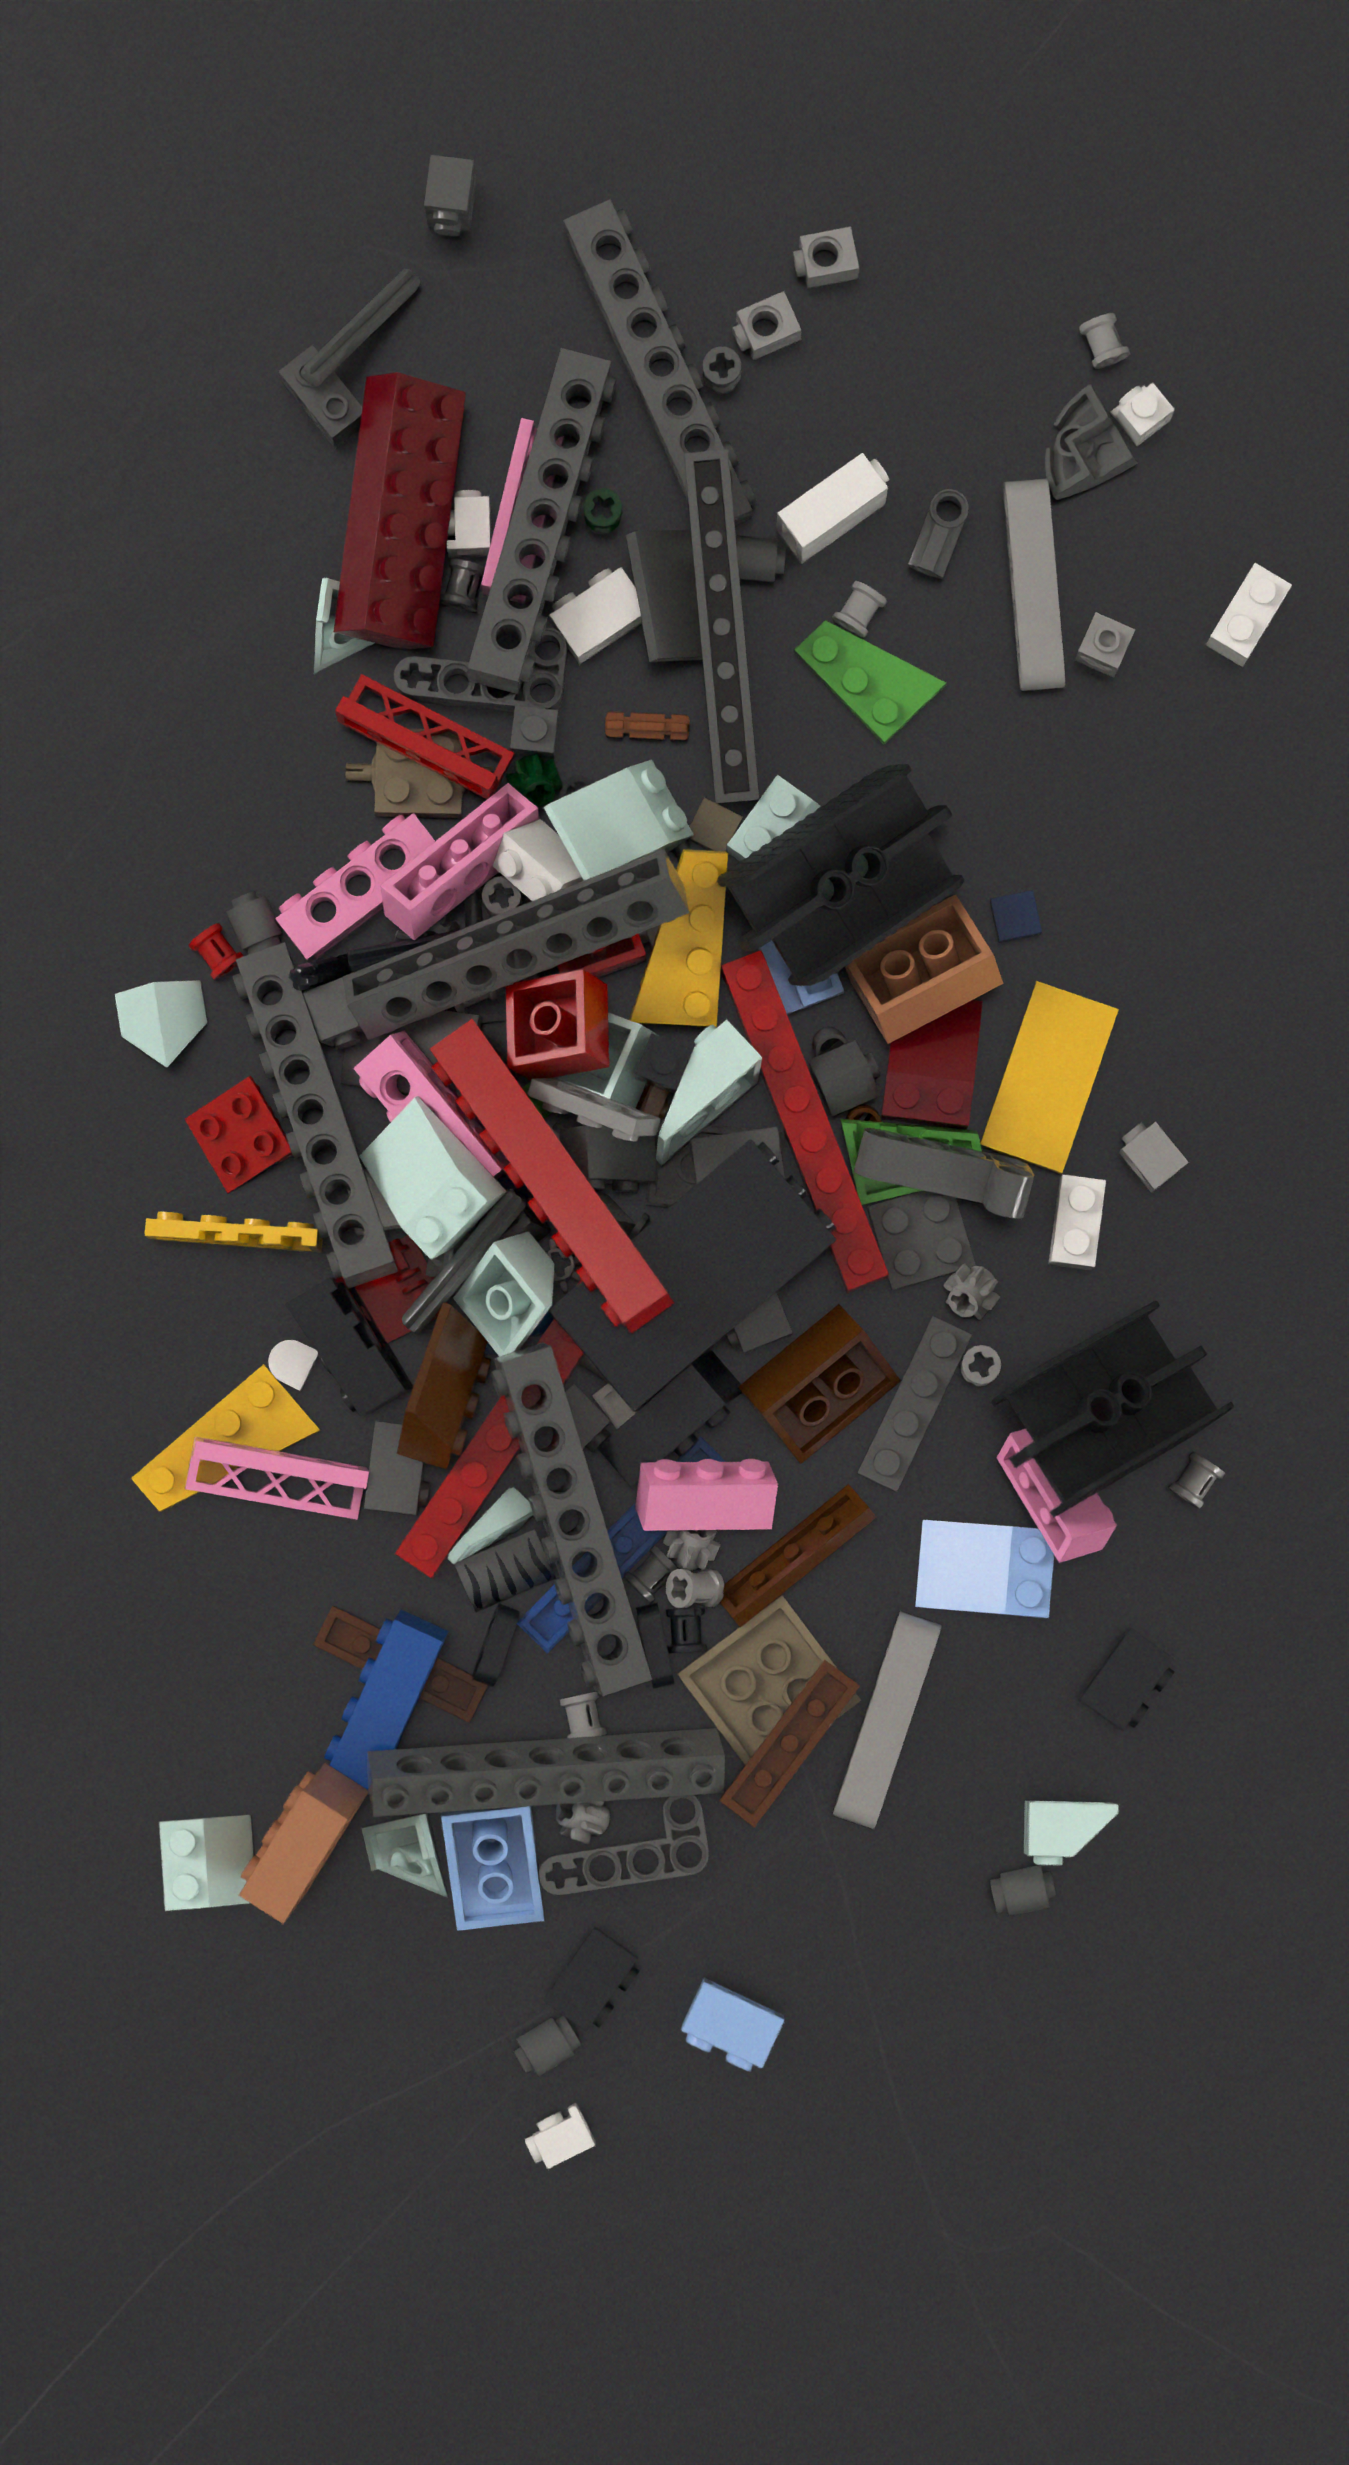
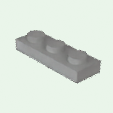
M558 1078L531 1079L527 1096L543 1101L542 1108L559 1114L571 1112L578 1115L577 1122L596 1128H602L603 1125L613 1129L612 1135L614 1137L636 1142L639 1136L657 1135L661 1118Z

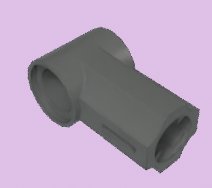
M945 489L933 497L910 557L909 567L931 577L943 579L968 515V502L962 493L953 489ZM944 501L956 503L961 511L959 518L951 522L942 520L936 511L940 503Z

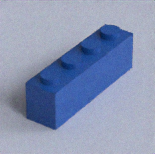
M400 1610L394 1621L386 1618L376 1639V1643L383 1645L376 1660L371 1657L368 1658L358 1680L365 1684L359 1699L351 1696L341 1720L348 1723L343 1736L334 1735L324 1756V1759L331 1761L329 1766L368 1790L367 1751L397 1749L449 1631L404 1610Z

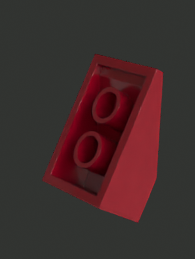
M971 1000L890 1043L881 1120L934 1127L968 1129L983 1001Z

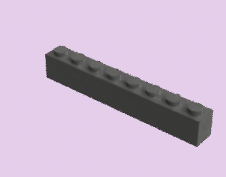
M728 449L684 453L716 803L758 800L759 790Z

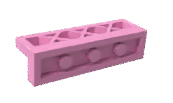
M521 418L481 582L482 594L489 595L536 435L537 428H535L533 420ZM564 436L556 441L560 447L563 446ZM555 475L549 476L544 481L550 488H553ZM546 515L537 516L532 521L533 524L543 529ZM536 555L525 556L521 560V564L526 568L533 569ZM516 595L510 601L524 604L526 596Z
M195 1436L185 1489L358 1520L363 1489H366L369 1471L367 1467ZM200 1459L222 1463L228 1472L226 1476L214 1484L196 1481ZM229 1465H235L239 1467L232 1470ZM247 1468L263 1470L271 1482L257 1492L246 1490L237 1478V1475ZM272 1472L279 1473L281 1475L275 1478ZM289 1476L302 1477L309 1480L314 1490L301 1499L288 1497L279 1483ZM233 1479L238 1488L223 1486V1484ZM315 1480L324 1481V1483L318 1486ZM333 1483L354 1487L350 1508L331 1505L322 1491ZM276 1487L281 1496L267 1494L266 1492ZM318 1494L325 1504L309 1500Z

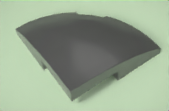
M1089 384L1076 394L1059 414L1054 423L1059 429L1054 449L1046 448V475L1049 487L1056 500L1097 486L1138 464L1092 385Z

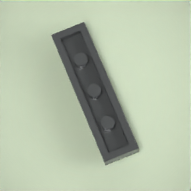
M932 1316L857 1474L894 1492L898 1491L972 1334Z

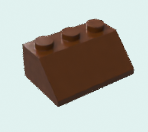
M442 1303L405 1410L397 1450L398 1455L444 1469L448 1468L452 1454L460 1456L468 1430L461 1429L464 1418L472 1420L480 1394L473 1392L477 1382L485 1384L492 1362L491 1358L485 1357L487 1340L450 1304Z
M838 1304L738 1388L801 1464L901 1382V1380L866 1332Z

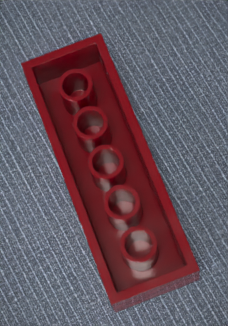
M399 372L366 377L333 632L401 650L434 646L466 392Z

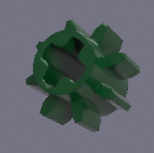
M538 754L516 760L515 773L506 774L508 783L536 807H543L554 802L555 790L563 788L555 761L550 759L545 762Z

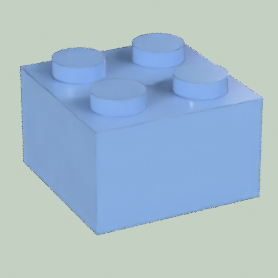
M703 1978L682 2023L681 2031L688 2033L686 2042L707 2052H710L713 2046L728 2052L726 2061L750 2071L753 2064L763 2068L785 2019L783 2014Z

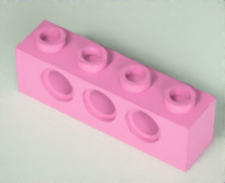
M507 783L380 885L384 915L409 937L416 940L498 873L493 864L503 834L539 820L538 807Z
M414 813L406 819L401 814L391 820L382 829L385 834L372 845L369 841H365L348 854L347 857L350 859V862L338 871L334 867L329 868L313 881L316 888L303 898L299 893L295 894L278 908L282 914L275 918L277 923L308 963L311 964V962L317 960L383 909L380 885L435 842ZM390 849H398L405 854L404 864L396 870L386 869L381 864L382 856ZM357 875L366 876L371 881L369 891L362 896H353L347 891L349 880ZM328 901L336 906L334 918L325 923L316 921L312 915L314 907L320 902Z
M405 1030L389 1035L353 1068L361 1077L359 1078V1083L364 1091L371 1097L378 1098L388 1110L386 1114L390 1122L397 1117L414 1097L418 1096L429 1109L435 1112L443 1124L496 1180L506 1173L503 1167L510 1163L502 1151L493 1155L479 1135L486 1128L477 1117L469 1121L455 1101L459 1097L450 1085L445 1087L431 1067L433 1064ZM399 1075L404 1076L410 1084L408 1096L403 1095L398 1090L397 1079Z

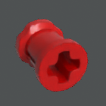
M216 923L201 932L188 945L192 951H198L211 968L212 972L210 975L214 981L238 966L236 959L244 957L241 952L236 953L221 933L223 927L220 923Z

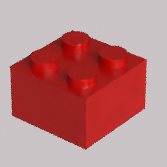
M582 969L515 982L512 985L506 986L507 1067L531 1081V1079L554 1078L610 1067L608 989L606 983Z

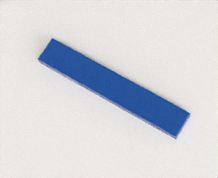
M701 1436L695 1445L675 1461L699 1462L704 1459H713L719 1462H726ZM636 1502L607 1530L621 1578L668 1531H644L635 1509ZM588 1551L572 1566L574 1573H582L590 1566L591 1557ZM554 1584L517 1624L548 1654L569 1633L567 1621L573 1619L568 1604H561ZM593 1593L586 1599L584 1607L587 1614L603 1598L601 1593Z

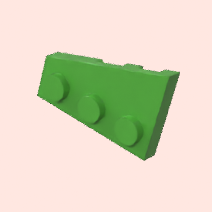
M826 620L794 650V653L883 745L946 686V682Z
M840 1119L855 1188L862 1205L923 1191L869 1179L854 1172L865 1128L881 1129L982 1151L979 1135L976 1130Z

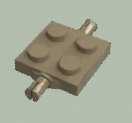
M409 729L415 733L424 731V729ZM445 732L432 736L434 743L451 752L462 751L459 737L455 734ZM378 742L372 764L346 763V781L372 782L375 791V816L397 817L402 814L404 817H409L414 813L416 817L462 818V797L466 788ZM491 766V767H482V768H484V769H486V770H488V771L494 773L493 766Z

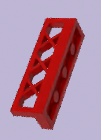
M361 674L349 698L343 696L335 710L339 723L486 799H489L495 793L515 757L514 752ZM365 689L382 697L386 711L376 713L358 703ZM389 701L395 703L400 707L391 709ZM412 712L420 716L424 731L415 733L395 723L394 717ZM427 721L437 725L438 727L429 729ZM451 732L459 737L462 751L453 753L434 743L432 736ZM465 740L476 746L467 749ZM487 751L501 758L494 773L471 762L470 756Z

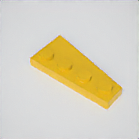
M683 849L676 871L684 884L689 913L658 926L652 952L641 979L635 1005H633L629 1017L630 1021L636 1023L710 1026L713 1024L717 1027L726 887H720L717 880L721 874L727 872V852Z
M157 1212V1219L146 1218L145 1236L148 1239L322 1253L323 1238L321 1239L318 1229H313L314 1224L288 1222L287 1227L270 1226L269 1220L244 1219V1224L227 1223V1217L201 1215L200 1222L183 1221L184 1214L174 1212Z
M263 1364L131 1479L158 1511L161 1512L199 1493V1491L185 1489L195 1436L282 1451L321 1430ZM200 1459L196 1481L214 1484L226 1476L228 1472L222 1463ZM229 1465L232 1470L239 1467L235 1465Z

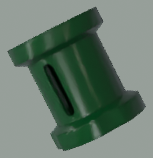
M598 488L591 491L586 496L583 504L584 520L587 527L595 533L609 534L614 532L620 526L622 516V503L619 496L607 488ZM600 504L603 508L611 505V517L608 519L603 515L594 517L596 515L595 505Z

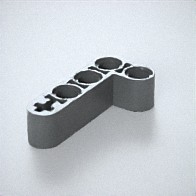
M545 628L542 641L533 642L529 655L536 657L530 682L522 681L518 694L510 692L504 698H495L489 694V686L470 681L467 689L462 693L454 694L449 692L445 688V683L450 676L461 674L468 678L467 667L469 662L417 656L407 657L397 664L394 671V682L400 694L418 703L514 713L515 705L558 710L564 693L568 657L566 640L556 629ZM544 641L555 642L560 648L559 654L552 660H543L536 654L538 645ZM412 670H418L422 679L434 681L433 671L439 672L437 676L439 691L433 692L432 683L428 681H418L416 688H409L407 680L403 679V677H411ZM546 683L554 688L555 695L550 701L539 703L531 697L532 689L538 684Z
M875 1128L864 1129L854 1168L856 1174L869 1179L980 1202L992 1213L1015 1219L1024 1218L1034 1179V1173L1029 1165L1014 1158Z
M695 1795L671 1796L666 1799L663 1805L665 1838L568 1852L549 1857L543 1862L539 1870L541 1886L553 1895H565L693 1875L700 1872L709 1860V1849L700 1800ZM686 1798L694 1804L695 1815L690 1822L678 1823L671 1817L670 1806L676 1799ZM694 1842L701 1848L702 1858L697 1865L686 1867L678 1861L676 1851L682 1843ZM641 1849L653 1850L658 1856L659 1864L651 1873H641L634 1867L633 1857ZM605 1855L613 1860L615 1873L610 1879L598 1880L591 1874L590 1863L595 1857ZM584 1858L582 1872L587 1884L578 1885L579 1875L566 1878L565 1886L557 1887L555 1880L547 1879V1873L551 1872L554 1868L553 1863L561 1862L563 1869L577 1868L574 1859Z

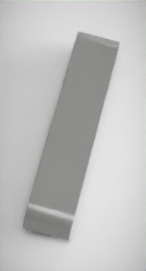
M1048 479L1004 482L1005 516L1021 691L1065 688V668Z
M900 1611L833 1810V1816L871 1829L875 1828L942 1625Z

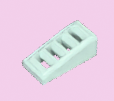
M509 1487L448 1553V1559L455 1564L520 1530L533 1515L530 1502L514 1487Z

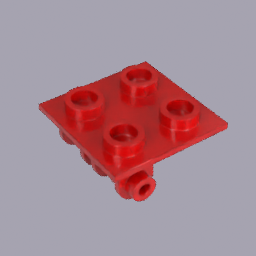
M248 1076L185 1118L227 1193L232 1192L276 1162L281 1163L293 1156L287 1136L279 1124L280 1121L274 1116L273 1109L267 1104L260 1092L259 1085H256L252 1076Z
M409 1235L389 1242L398 1272L355 1286L387 1343L411 1332L402 1323V1316L434 1279L433 1276L426 1275L427 1262L418 1245ZM439 1310L438 1313L433 1317L432 1320L438 1318V1315H439L440 1310Z

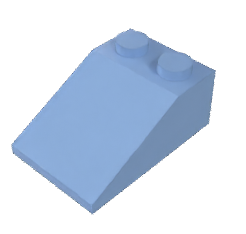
M922 1520L915 1607L1049 1618L1054 1554L1037 1528Z
M532 1806L441 1812L457 1931L544 1921Z

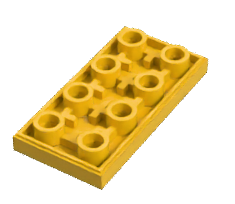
M1036 981L980 1142L981 1147L1062 1174L1119 1009Z

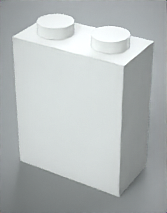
M861 453L777 513L776 530L802 564L883 507L886 503L888 491L886 482L889 481V477L876 459L869 462L865 455Z

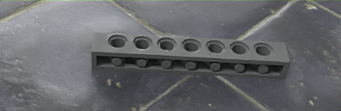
M611 199L564 219L566 236L687 501L688 491L684 453L690 452L686 449L685 443L691 437L700 436L709 443L707 451L728 449L735 526L752 519L751 505L757 503L753 491L747 480L739 482L733 468L739 464L730 442L722 443L715 428L721 426L713 404L711 402L704 404L697 390L703 387V383L694 363L686 366L680 350L686 348L676 324L669 327L662 312L668 310L659 286L651 288L645 276V273L650 271V267L641 247L633 249L627 234L632 233L633 230L623 208L616 211ZM612 243L617 245L621 252L613 260H604L598 256L597 250L603 244ZM622 282H631L637 286L638 293L630 299H623L618 297L614 290ZM647 320L655 325L656 331L650 337L641 338L633 333V326L639 321ZM666 359L673 364L674 369L669 375L659 377L651 372L650 365L655 360ZM680 397L688 400L692 406L690 411L681 416L672 414L668 410L667 405L674 398Z
M564 348L560 349L467 667L468 681L518 694L522 681L529 683L531 680L536 657L529 655L533 642H541L544 636L547 617L541 616L545 600L550 602L554 600L559 582V577L553 575L557 560L565 562L571 537L565 535L568 521L576 522L581 508L582 497L576 495L580 481L588 482L593 466L594 457L588 456L591 442L599 443L605 424V417L599 416L603 401L611 403L616 387L617 378L611 376V361ZM582 396L588 399L590 403L585 408L575 409L567 402L572 397ZM568 435L576 438L578 444L573 448L565 449L558 446L556 441L560 437ZM559 475L567 483L561 488L554 489L548 487L544 481L549 476ZM548 515L555 520V523L549 528L542 529L535 526L532 521L537 516ZM527 555H537L544 561L540 567L535 569L526 568L521 564V560ZM516 595H525L532 600V603L527 608L517 609L511 606L509 601ZM504 635L516 636L521 641L513 649H504L497 643Z
M662 849L343 976L347 1006L368 1040L391 1033L400 1027L423 1018L431 1017L438 1012L463 1002L471 1001L476 997L501 987L512 985L516 981L544 970H550L559 964L585 954H590L597 949L622 939L633 937L640 932L666 922H671L680 916L688 914L689 908L684 884L666 851Z
M285 942L236 959L240 973L233 975V980L240 999L249 998L253 1013L247 1014L246 1018L254 1040L260 1037L263 1039L267 1052L259 1054L267 1079L276 1078L280 1092L272 1095L280 1118L289 1116L293 1132L287 1133L286 1136L294 1159L302 1156L307 1171L299 1175L307 1198L316 1196L320 1212L314 1213L313 1216L321 1239L330 1237L334 1252L328 1253L327 1258L334 1278L337 1279L343 1276L349 1289L398 1272L321 1043L319 1042L304 999L303 990L294 989L293 981L288 978L290 970L295 969ZM279 990L283 992V996L278 1003L274 1005L261 1003L263 996L268 991ZM291 1029L296 1031V1037L291 1043L286 1045L275 1043L277 1034L282 1030ZM297 1069L310 1071V1075L304 1083L294 1085L288 1082L289 1076L293 1071ZM318 1108L323 1111V1116L319 1122L311 1125L302 1122V1116L307 1110ZM333 1148L337 1151V1155L331 1163L323 1165L315 1162V1157L320 1150ZM335 1189H349L351 1191L350 1197L345 1203L335 1205L329 1202V1196ZM351 1228L364 1230V1236L359 1243L347 1245L342 1242L343 1235L347 1230Z
M540 1343L494 1358L497 1370L491 1371V1378L497 1395L499 1397L505 1395L509 1412L504 1413V1421L512 1439L517 1437L522 1454L516 1455L518 1467L523 1479H530L535 1495L529 1497L531 1510L537 1522L543 1520L547 1537L542 1538V1545L548 1562L550 1564L555 1562L560 1578L554 1580L559 1600L562 1605L568 1604L573 1620L567 1621V1627L574 1646L581 1645L585 1661L579 1665L583 1680L587 1688L593 1686L594 1690L602 1696L652 1680L552 1347L546 1343ZM537 1384L540 1389L539 1401L531 1407H525L521 1401L522 1391L528 1385ZM543 1426H550L553 1431L552 1442L547 1447L538 1449L534 1444L536 1431ZM555 1468H563L566 1474L563 1486L557 1490H549L546 1482L548 1474ZM567 1510H576L578 1514L576 1527L571 1531L563 1532L559 1526L561 1515ZM588 1551L591 1557L590 1566L582 1573H574L572 1569L573 1558L579 1552ZM593 1593H601L603 1596L602 1608L595 1614H587L584 1607L586 1599ZM613 1634L616 1639L614 1650L608 1655L600 1656L597 1651L599 1640L605 1635Z
M717 1728L367 1751L368 1793L373 1817L724 1793L725 1754Z

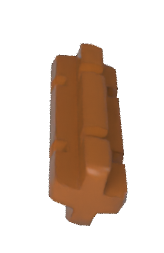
M609 711L605 717V733L608 737L623 738V734H630L629 738L664 740V735H669L671 740L684 741L689 737L690 720L689 716L685 714H672L671 718H665V714L631 712L630 716H624V712Z

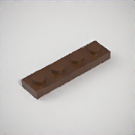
M848 1484L726 1582L720 1604L741 1628L877 1517Z
M335 1606L331 1607L313 1643L314 1646L362 1670L369 1657L377 1659L383 1646L376 1643L381 1629ZM437 1658L420 1695V1699L470 1723L488 1685L472 1680L471 1674Z
M824 1660L719 1801L755 1827L859 1689L860 1685Z

